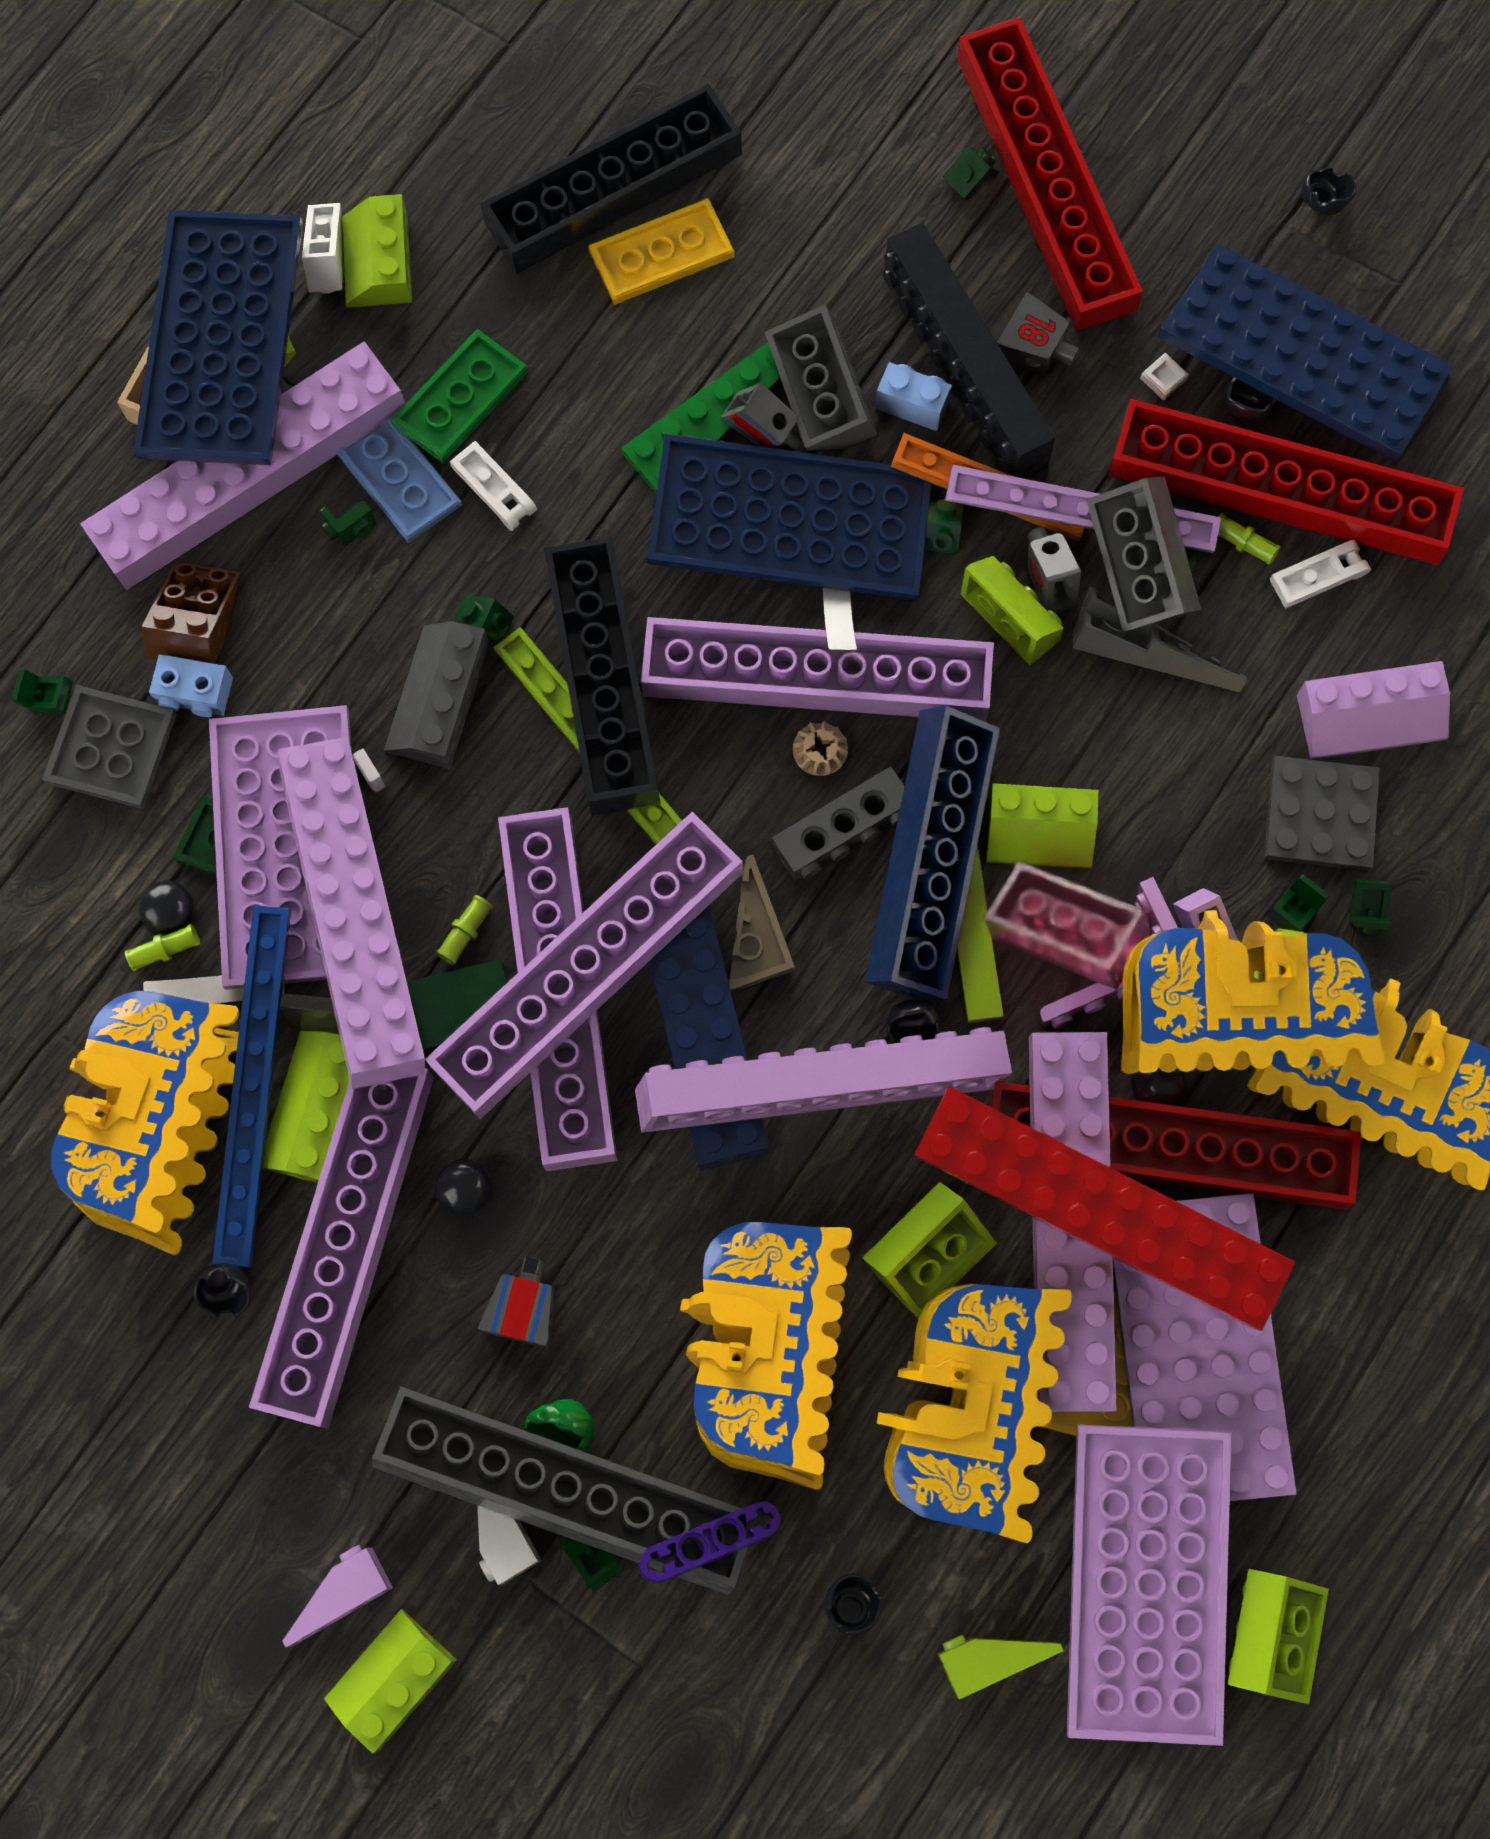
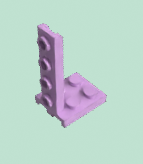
M1154 877L1140 882L1139 894L1136 895L1138 902L1135 903V906L1142 921L1146 922L1149 920L1153 934L1178 928ZM1123 972L1044 1006L1040 1011L1041 1022L1044 1028L1050 1025L1054 1029L1060 1028L1073 1021L1072 1015L1085 1010L1086 1014L1094 1013L1106 1006V1000L1117 995L1119 1000H1122Z

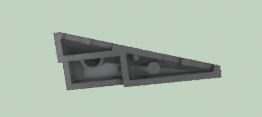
M1090 586L1072 633L1073 649L1241 692L1247 682L1245 675L1242 673L1238 675L1219 667L1220 661L1212 656L1208 661L1191 652L1192 644L1161 626L1153 624L1123 632L1116 605L1113 607L1099 599V590Z

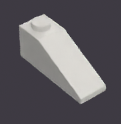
M340 203L308 205L302 262L309 293H331L336 290H342L344 271Z
M477 1505L479 1550L483 1557L479 1564L490 1582L496 1580L498 1585H502L542 1561L520 1520Z

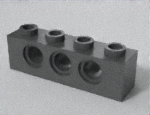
M890 766L773 836L772 848L794 881L801 877L804 880L809 879L822 869V864L831 859L834 862L841 860L851 852V847L860 841L863 844L871 842L881 834L880 829L890 823L896 826L904 785ZM870 803H876L883 808V811L880 814L871 815L866 812L865 806ZM840 821H848L854 828L850 832L842 833L835 828V825ZM816 838L821 840L824 846L820 850L812 851L806 847L805 843L810 839Z

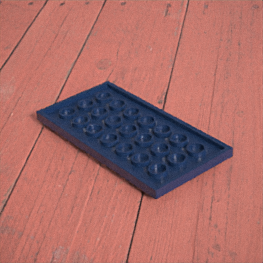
M169 210L133 450L137 459L271 465L303 229L301 216Z
M1220 244L1216 245L1160 329L1158 338L1396 463L1454 366Z
M665 433L647 564L917 601L920 590L931 483L890 467V464Z

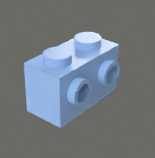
M889 362L877 389L875 409L938 431L949 405L952 385L946 383L944 379L938 376H926L915 372L908 365H896Z
M159 654L149 694L158 706L173 709L175 712L182 708L191 710L193 714L201 717H212V714L224 716L233 677L224 665Z

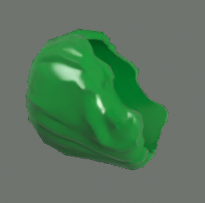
M562 1399L548 1405H542L531 1411L525 1421V1430L527 1432L585 1452L593 1441V1419L583 1404L573 1399Z

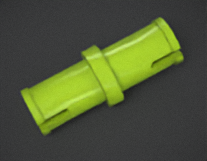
M1221 513L1218 516L1221 518L1218 536L1236 545L1235 549L1241 553L1246 551L1270 566L1281 546L1256 534L1255 528L1251 526L1246 528Z
M474 895L462 916L453 921L451 924L453 929L435 953L447 963L455 965L456 960L469 941H474L478 936L476 931L490 910L493 909L492 904L484 898Z
M189 924L187 927L165 936L161 933L155 935L153 941L131 950H126L125 957L130 968L135 972L159 960L164 962L171 960L172 955L200 945V940L194 926Z

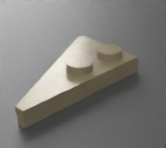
M754 855L747 856L743 869L729 978L731 993L795 970Z

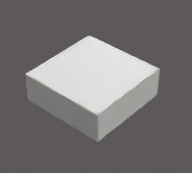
M1164 353L1141 374L1140 379L1162 400H1165L1187 381L1189 374L1168 354Z
M362 748L355 752L353 759L371 790L376 793L385 788L386 786L365 750Z

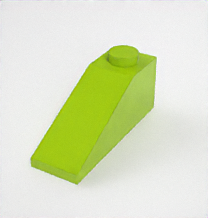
M960 1635L944 1642L942 1645L945 1650L938 1653V1656L956 1697L962 1699L1064 1650L1061 1644L1057 1642L983 1638L965 1640L964 1636Z

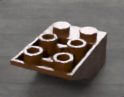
M175 561L141 626L146 658L158 659L160 654L215 664L224 644L241 573Z

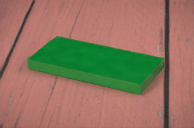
M477 329L391 419L392 426L441 463H444L528 374V366Z

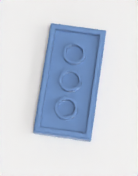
M393 417L387 419V423L345 450L339 449L337 455L407 543H410L462 506V502L413 441L392 426L391 419Z

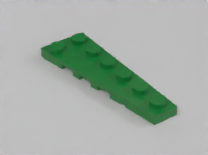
M768 342L621 448L623 456L656 494L665 433L720 441L725 435L728 436L734 430L720 418L738 391L762 383L772 392L782 382Z

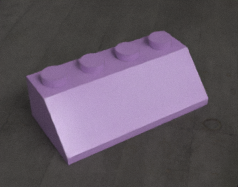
M1443 661L1309 680L1304 682L1297 694L1311 760L1436 742L1449 738L1450 691Z

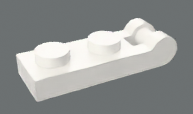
M476 441L450 461L453 470L492 509L510 531L520 525L519 520L525 515L531 516L537 511L536 505ZM513 498L518 504L509 510L505 504Z
M1350 540L1272 574L1270 582L1285 609L1369 573L1371 568L1367 560L1361 559L1358 553L1360 548L1356 541ZM1340 559H1346L1349 566L1344 568Z

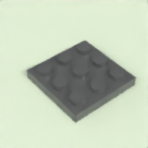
M76 685L42 780L49 785L144 809L177 714L173 709Z
M1274 756L1271 768L1264 859L1371 871L1374 861L1380 768Z

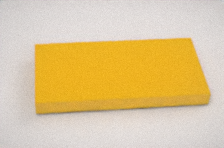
M709 198L588 245L589 252L614 305L735 257L731 243Z

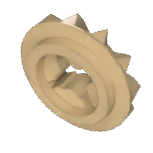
M825 721L816 724L810 722L807 727L798 731L793 742V756L798 766L805 772L816 776H825L836 772L842 767L848 755L846 737L841 733L838 726L834 727ZM815 737L822 744H831L826 748V760L818 751H810L815 748Z

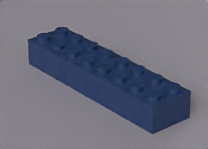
M949 706L920 710L865 980L866 983L920 1001L947 1000L1000 730L997 726Z
M707 906L649 961L675 1069L686 1068L687 1063L700 1060L708 1061V1065L722 1064L723 1059L734 1056H743L744 1061H748L710 906ZM762 1118L689 1127L699 1171L769 1154V1145Z

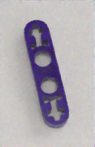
M757 1502L658 1543L645 1550L641 1556L638 1566L639 1572L647 1582L659 1584L769 1538L775 1533L780 1524L779 1512L771 1503ZM756 1511H760L762 1516L769 1515L771 1517V1521L767 1524L768 1530H764L761 1525H757L748 1530L747 1533L751 1538L746 1539L744 1526L738 1518L743 1517L745 1525L757 1517ZM722 1525L734 1527L738 1535L736 1543L730 1546L720 1543L717 1539V1529ZM689 1539L698 1541L703 1549L701 1558L694 1561L685 1558L681 1550L683 1542ZM673 1546L675 1559L681 1567L676 1569L674 1560L664 1565L662 1568L663 1574L658 1575L656 1570L649 1571L647 1565L651 1562V1555H655L658 1560H662L671 1555L668 1547Z

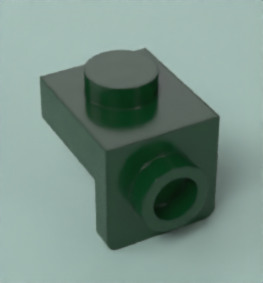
M968 146L942 177L964 199L969 200L990 175L996 177L1000 172L993 166L996 160L985 149L981 148L977 151Z
M929 499L924 547L926 551L958 553L963 504L945 501V499Z
M364 500L337 520L325 506L319 510L324 520L320 524L324 532L332 541L338 538L344 547L356 538L360 539L368 535L373 526L377 524L372 510Z
M465 595L453 621L485 629L487 638L493 643L498 644L504 639L513 620V615L496 599Z
M19 670L12 701L33 713H65L74 681L65 676H37L28 670Z
M1301 875L1266 916L1282 929L1300 932L1328 900L1329 895L1305 875Z
M1354 879L1349 920L1355 927L1359 928V932L1380 934L1381 929L1391 930L1392 922L1388 919L1393 884L1390 881Z
M570 1538L565 1539L561 1543V1547L571 1558L593 1593L624 1571L615 1554Z

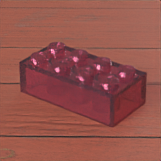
M1020 861L1015 866L984 917L992 939L1116 990L1123 980L1124 965L1130 951L1144 938L1148 937L1151 932L1144 910Z

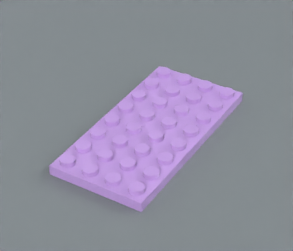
M347 705L209 719L222 987L225 990L244 988L253 905L289 908L291 910L283 984L327 980L279 770L278 749L348 737L351 748L349 709Z
M1253 1193L1177 1201L1260 1243ZM1113 1258V1275L1133 1427L1231 1432L1230 1501L1296 1495L1271 1314L1263 1331L1253 1330Z
M1077 1424L1067 1709L1068 1738L1223 1746L1231 1432Z

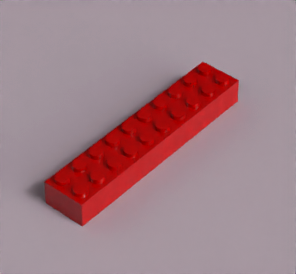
M1021 17L960 36L957 56L958 63L1075 331L1078 332L1137 312L1143 290Z
M1130 399L1108 474L1110 477L1129 482H1136L1149 477H1165L1168 490L1173 494L1339 539L1355 540L1358 544L1435 565L1440 563L1449 549L1464 490L1463 487L1135 399Z
M995 1081L992 1088L990 1107L1030 1127V1086ZM1109 1097L1110 1168L1135 1181L1234 1195L1253 1193L1255 1198L1347 1210L1356 1204L1361 1144L1360 1131Z
M950 1086L947 1088L913 1155L1253 1330L1263 1331L1295 1264V1261Z

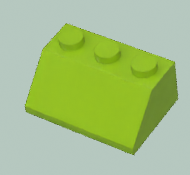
M402 194L368 197L342 216L346 307L412 303L408 214Z
M994 556L971 563L965 568L961 595L1029 666L1060 641L1064 629L1060 618L1052 610L1047 611L1039 603L1036 593L1030 587H1023L1015 579V573L1005 562L1000 563Z
M993 783L989 795L986 863L1091 869L1097 831L1099 790Z
M939 1182L862 1258L879 1280L919 1319L924 1307L931 1299L944 1289L954 1287L997 1243L966 1201Z
M1248 1569L1247 1579L1243 1585L1240 1618L1236 1624L1233 1657L1229 1663L1228 1685L1309 1704L1329 1589L1286 1576Z
M400 1609L326 1695L324 1700L343 1726L374 1754L385 1746L457 1659L403 1609Z

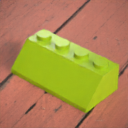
M300 1031L265 1143L264 1170L318 1183L350 1081L340 1035L330 1032Z

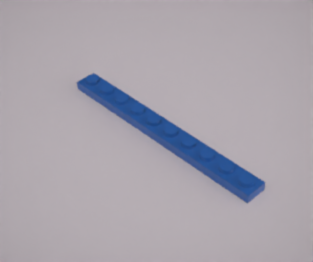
M253 905L212 1264L230 1263L241 1267H252L291 920V910L289 908Z

